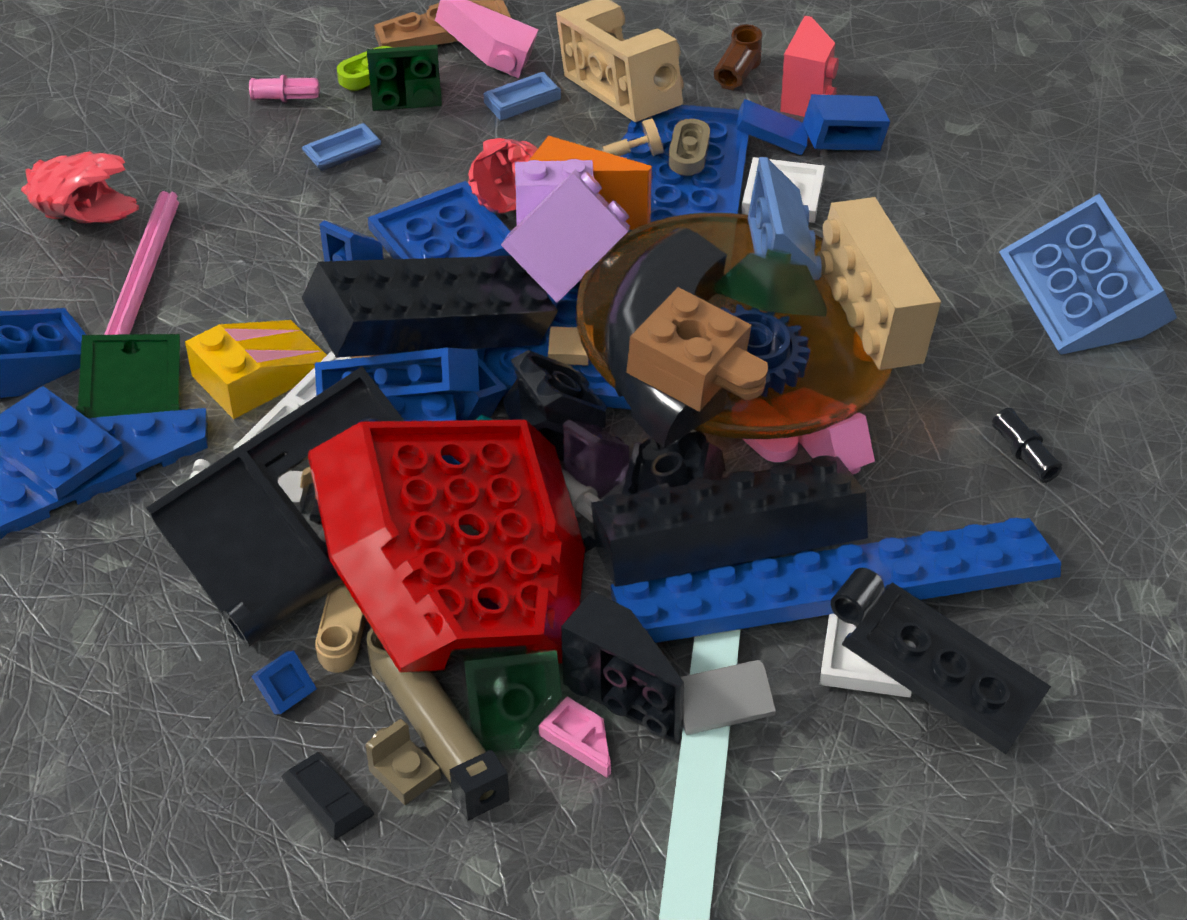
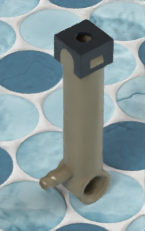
M371 628L367 634L366 641L372 675L377 680L385 683L451 784L452 797L466 819L469 821L510 801L508 772L492 749L487 752L485 751L432 671L400 673Z

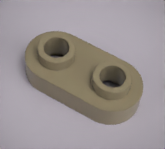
M684 119L675 125L669 149V167L674 172L683 176H692L704 169L710 142V127L707 123L698 119Z

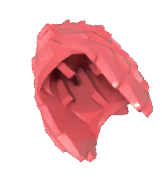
M503 138L489 139L483 142V151L472 162L468 173L469 186H471L472 194L478 198L480 206L485 207L492 213L497 212L500 214L516 210L515 162H528L538 149L535 145L527 141Z
M91 151L69 157L60 155L47 161L39 159L33 165L32 170H25L28 183L21 188V192L27 195V199L33 207L44 213L49 219L68 217L78 224L93 222L112 223L126 218L127 215L139 209L135 198L124 196V194L115 191L105 181L110 178V175L125 170L123 166L125 161L118 155L92 153Z

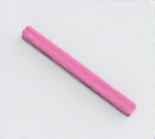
M162 191L158 195L104 335L130 334L179 205L177 201L178 196L173 191L170 193Z

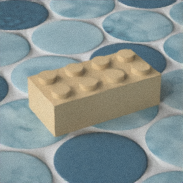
M876 197L831 203L828 219L823 224L824 237L821 251L816 256L821 258V275H824L830 285L834 299L840 302L847 315L849 325L855 328L862 340L864 351L872 357L879 370L923 364L941 300Z

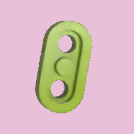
M380 46V47H376V48H373V49L393 48V47H390V46ZM367 51L343 60L338 64V83L342 87L351 91H359L370 85Z

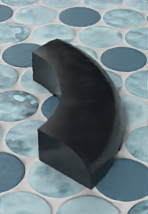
M688 228L674 229L652 244L633 262L625 272L615 291L607 313L605 326V360L608 371L611 370L616 382L615 390L618 396H623L631 407V416L663 448L724 411L728 391L721 387L699 412L626 373L630 336L677 287L706 302L721 291L727 254Z

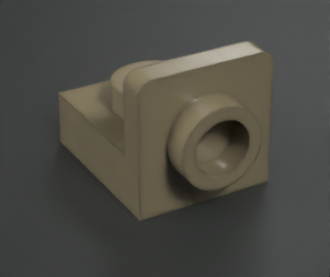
M399 719L389 727L378 730L371 740L366 743L369 772L404 805L441 779L440 767L410 740L409 726L402 719Z

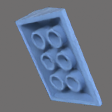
M1100 193L999 251L1060 355L1142 338L1177 318L1164 289Z

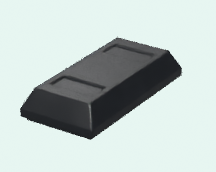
M316 752L282 775L285 783L334 840L374 815L372 809L322 752Z

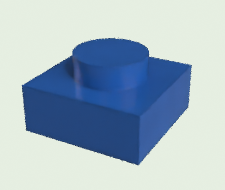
M294 650L285 652L251 676L274 715L282 714L317 689Z

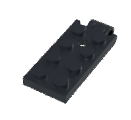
M857 568L831 599V608L834 614L842 621L853 624L856 627L852 633L845 637L841 645L1004 754H1007L1051 688L1050 685L892 582L884 588V583L880 576L868 568ZM903 640L913 642L916 648L907 645Z

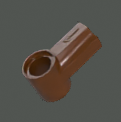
M745 24L737 26L732 30L731 44L714 69V79L720 83L722 88L733 91L734 88L742 86L750 71L760 65L762 32L758 27Z

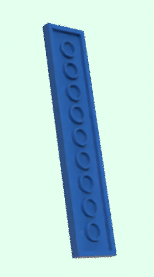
M1010 518L1005 522L987 525L972 524L962 529L950 531H928L918 536L905 538L891 537L882 539L880 542L861 545L846 544L836 549L817 552L802 551L792 556L773 559L763 558L753 562L727 565L618 587L611 584L612 601L630 609L653 641L658 643L834 614L831 608V599L857 568H868L877 573L884 583V588L893 582L917 599L923 600L1061 577V561L1030 518Z

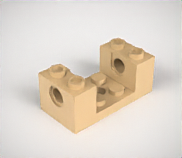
M591 0L556 13L565 77L634 122L683 104L682 90L684 82L680 74L679 57L681 51L677 39L656 28L625 40L622 34V26L625 24L624 12L621 6L611 0Z

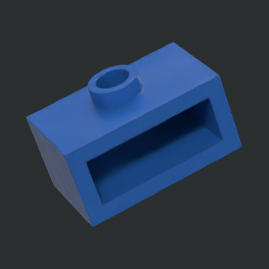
M811 94L803 120L804 128L814 149L881 151L890 124V120L877 96Z

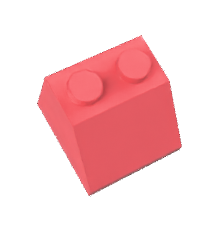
M804 16L784 53L780 112L805 117L811 94L836 95V87H832V79H835L839 65V59L834 57L835 42L810 16Z

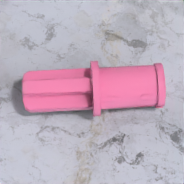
M281 75L280 78H251L249 81L251 100L281 99L282 102H287L288 99L318 98L320 93V84L317 78H287L286 75Z

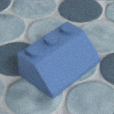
M759 157L748 223L763 295L811 296L814 280H819L821 277L822 264L820 256H815L814 253L815 232L808 228L809 207L808 205H803L799 188L767 157Z

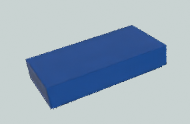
M744 99L739 108L737 130L797 155L803 154L807 147L808 139L803 122Z

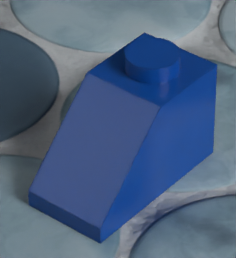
M325 220L319 224L324 261L384 260L382 243L374 238Z

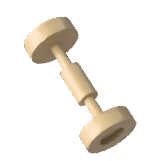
M653 118L642 121L645 136L629 142L627 139H623L602 147L603 152L622 156L630 153L631 148L648 143L653 156L664 153Z

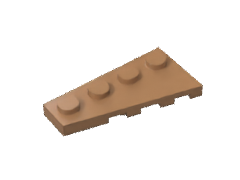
M468 0L511 18L503 0ZM439 3L429 6L425 14L418 15L415 12H411L374 25L379 47L439 45L459 41L435 21Z

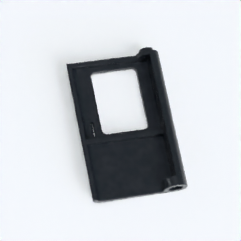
M362 366L146 507L150 518L238 638L248 648L343 583L330 562L326 542L319 538L281 488L278 480L282 475L308 459L310 450L359 422L367 419H374L376 421H404Z

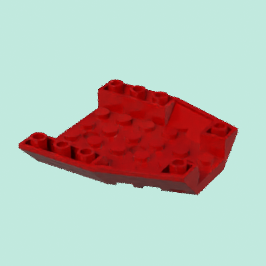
M527 420L359 422L309 451L308 459L330 562L400 673L444 670L452 649L526 646L531 665L562 663L561 626L580 605L585 546L556 448ZM442 456H453V458L461 464H449L442 458ZM470 525L480 534L475 536L468 535L459 526ZM489 598L499 606V609H487L479 603L478 599Z

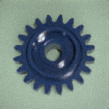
M737 304L735 313H731L727 308L722 307L721 309L751 324L747 352L768 363L765 389L761 395L767 397L769 387L779 394L783 393L785 384L795 387L798 377L803 378L810 355V349L807 348L808 337L800 336L802 327L800 325L788 327L790 317L784 316L777 319L774 317L775 309H770L764 313L760 312L758 305H753L751 310H744L740 304Z

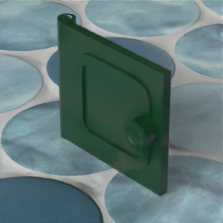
M180 334L82 335L78 406H76L78 412L87 418L181 410L179 404Z

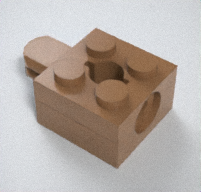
M677 287L630 336L626 373L700 412L721 387L744 400H751L760 396L765 389L768 363L747 352L751 324Z

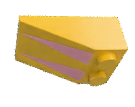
M292 320L219 324L185 341L192 377L233 419L293 389L315 368L316 362H321L327 356Z

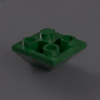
M437 45L367 49L373 111L442 106Z

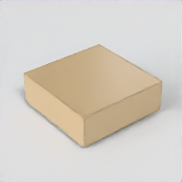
M550 326L548 358L567 365H588L590 328Z

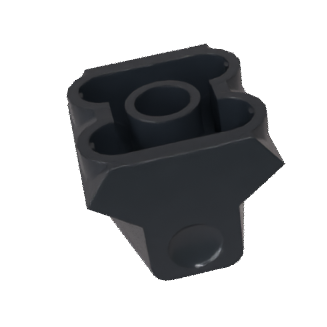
M527 350L511 359L517 379L503 399L508 419L527 420L555 446L560 461L576 465L582 460L586 451V446L578 431L605 428V410L607 406L602 399L588 389V380L581 373L573 369L572 366Z

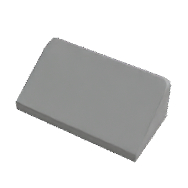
M761 660L681 677L684 681L683 728L686 735L776 715L766 670Z

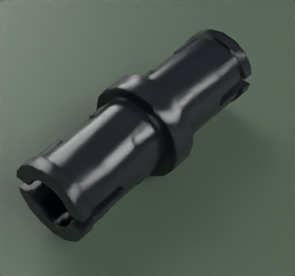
M1005 408L993 418L992 426L1011 445V453L1016 459L1024 460L1042 483H1047L1059 475L1062 470L1061 462L1042 444V436L1036 430H1030L1018 417L1013 408Z

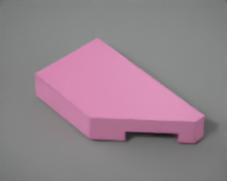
M567 696L538 726L539 736L607 778L611 774V760L608 752L604 718Z

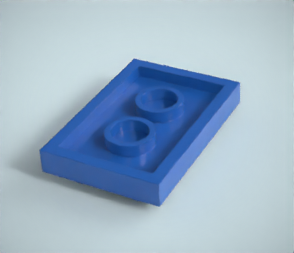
M44 386L0 414V456L57 500L69 494L124 455L120 441Z

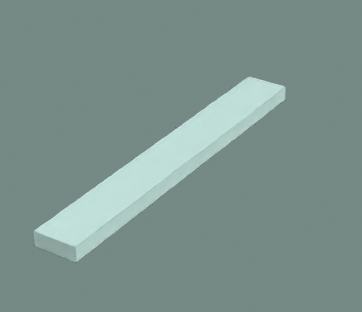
M741 629L695 636L690 675L737 665ZM731 725L686 735L683 728L659 920H710Z

